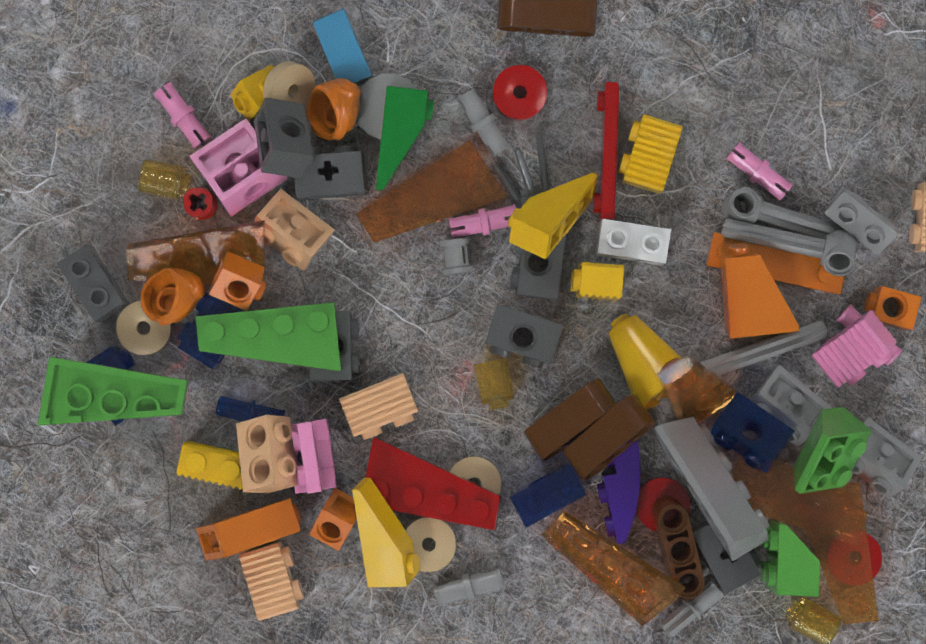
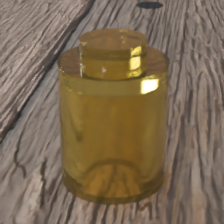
M145 159L140 171L138 190L141 193L181 200L183 194L191 188L192 175L187 174V167Z
M507 358L474 364L481 405L488 404L489 410L509 407L508 400L514 399L515 396Z
M805 597L799 602L794 600L785 616L789 620V628L818 644H830L836 636L842 621V617Z

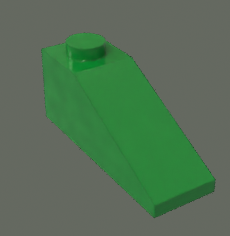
M387 86L376 191H384L424 129L425 120H432L434 100L427 99L428 90Z

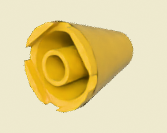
M626 313L610 324L612 329L608 335L629 391L638 397L646 410L659 405V400L667 395L672 397L695 378L696 373L693 367L637 315L629 317Z

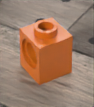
M227 251L214 275L209 295L247 311L252 301H259L263 295L267 284L262 281L265 267ZM236 280L243 281V282H245L246 284H238V283H236L235 281H236Z
M879 286L875 287L873 292L870 291L864 304V311H874L875 316L879 318L883 325L904 331L913 330L922 297ZM888 298L893 299L897 304V312L893 317L887 316L883 310V304Z
M334 488L309 535L339 551L357 520L353 497Z

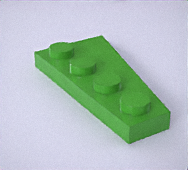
M334 302L196 316L199 351L342 371Z
M49 357L37 426L182 415L189 380Z

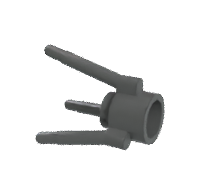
M540 132L536 134L542 191L540 185H533L526 161L519 147H516L514 152L527 188L520 191L522 198L499 165L494 166V171L513 199L516 208L519 209L530 197L550 190L543 135Z

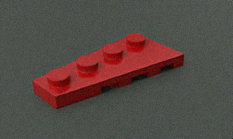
M373 437L365 478L372 479L392 511L496 530L501 495L414 456L410 452L399 449L380 438Z

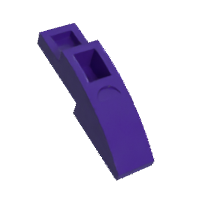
M638 440L607 466H613L614 472L601 474L602 483L597 484L601 504L607 503L610 515L604 517L608 537L614 536L617 544L625 543L637 509L641 474Z

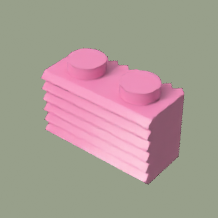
M870 310L820 345L811 356L837 388L846 382L852 386L866 375L864 370L868 366L873 364L878 368L886 363L893 356L890 351L897 341L888 332L887 328L883 326V323L879 321V318L875 316L874 311Z

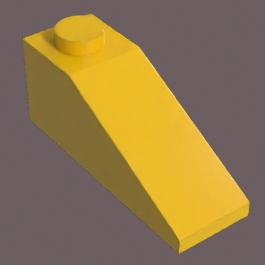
M592 172L530 197L520 209L516 208L509 218L508 226L511 227L509 243L546 260L592 203L598 175Z
M363 478L352 489L368 588L407 587L420 569V559L418 554L414 552L413 541L372 479Z

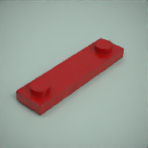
M606 82L603 91H597L596 109L603 113L600 193H594L593 213L599 214V222L602 219L613 220L615 218L619 112L618 82Z

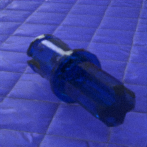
M220 396L216 406V414L218 416L239 421H246L263 415L284 416L285 410L255 404L256 400H252L251 403L226 396Z

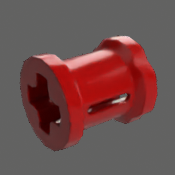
M203 187L191 188L183 197L184 210L198 220L210 219L217 211L218 203L216 197ZM206 196L204 202L207 208L204 211L199 208L195 210L196 204L193 202L196 197L203 199Z

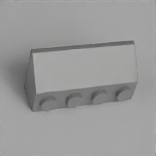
M689 417L654 427L661 449L731 560H736L768 541L766 529L770 525L760 509L753 511L747 501L751 498L749 491L741 480L737 482L733 480L729 473L733 468L723 452L717 454L710 444L715 440L704 423L699 426L694 417Z

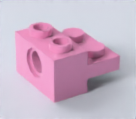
M246 118L189 156L231 217L287 180L286 176L261 172L256 132Z
M327 418L291 424L298 485L294 486L295 494L307 492V494L321 492L323 489L336 488L337 479ZM300 451H301V454H302L303 464H302V463L300 462V460H299V452H300Z

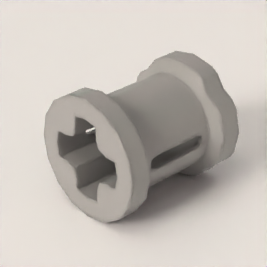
M469 238L439 241V247H442L444 251L446 267L443 270L444 275L473 272V267L469 265L467 244L470 243Z

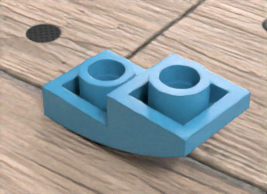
M344 8L313 21L335 78L347 79L355 83L372 76V72Z

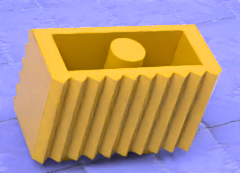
M645 114L641 117L640 122L634 120L628 136V140L633 141L630 154L623 153L618 173L624 174L621 182L661 194L667 181L683 126Z
M582 262L578 265V269H574L571 272L570 291L576 292L578 299L584 297L585 300L591 298L593 301L597 298L599 301L604 299L605 301L611 300L614 302L622 297L624 265Z
M193 441L183 442L176 471L178 476L184 475L185 478L191 477L192 480L195 478L199 481L204 479L205 482L211 481L212 484L217 482L219 486L224 484L226 487L231 485L233 489L236 487L239 490L243 489L239 452Z

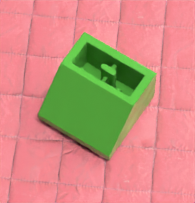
M844 407L821 409L794 464V490L802 494L844 487L852 477V470L858 458L866 450V442L872 430Z
M768 519L770 525L766 529L768 541L762 543V547L767 548V561H762L761 582H766V588L776 595L819 597L820 561L786 524L775 519Z

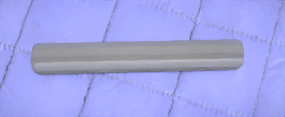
M817 321L800 327L797 332L783 333L700 362L696 365L698 375L701 380H708L825 339L828 336L826 326L823 321Z

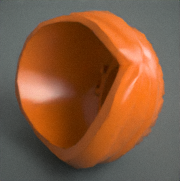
M336 78L323 82L312 90L306 115L307 119L310 120L311 129L316 136L328 141L341 140L345 134L352 130L361 106V89L357 84L347 79Z
M164 268L152 275L144 284L141 291V308L150 320L158 322L159 325L165 326L171 323H178L196 308L200 299L205 296L206 288L201 279L191 271L178 268Z

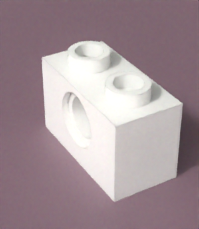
M602 219L599 224L595 256L662 266L666 264L671 229Z

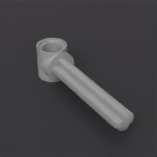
M747 187L735 190L722 203V212L726 219L729 218L752 224L759 221L819 239H825L826 234L829 235L834 231L844 230L836 223L763 202L762 195H758L754 190ZM736 197L742 198L746 202V213H740L736 210L734 206Z
M729 218L725 219L721 231L723 237L820 258L819 264L823 265L825 270L832 275H847L855 267L857 240L847 231H834L829 235L826 234L825 239H819Z

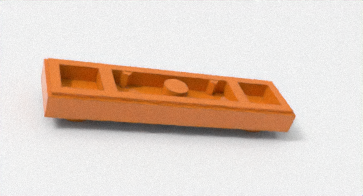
M713 232L706 261V266L721 269L720 250H728L732 244L746 243L750 247H754L760 254L774 281L835 295L841 294L844 276H835L828 273L824 266L819 264L820 258L726 238L721 233Z

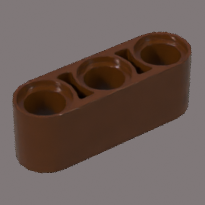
M499 0L497 29L522 33L578 37L595 36L598 1Z
M595 379L529 426L524 431V434L541 461L548 460L568 447L615 406L616 402L601 379Z
M631 394L613 406L563 451V454L582 481H586L602 471L655 425V421L635 394Z
M662 496L653 504L652 517L667 578L681 598L693 599L702 593L705 584L689 515L675 497ZM677 509V515L673 520L663 521L666 511ZM676 542H685L682 551L678 553L671 552V548ZM693 574L692 580L685 585L679 584V580L683 575Z

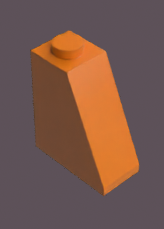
M746 243L732 244L728 250H720L725 330L730 339L799 331V324L757 250Z
M288 498L195 529L205 560L207 561L226 558L300 532L299 523L301 522V516L297 506L292 504L291 499Z

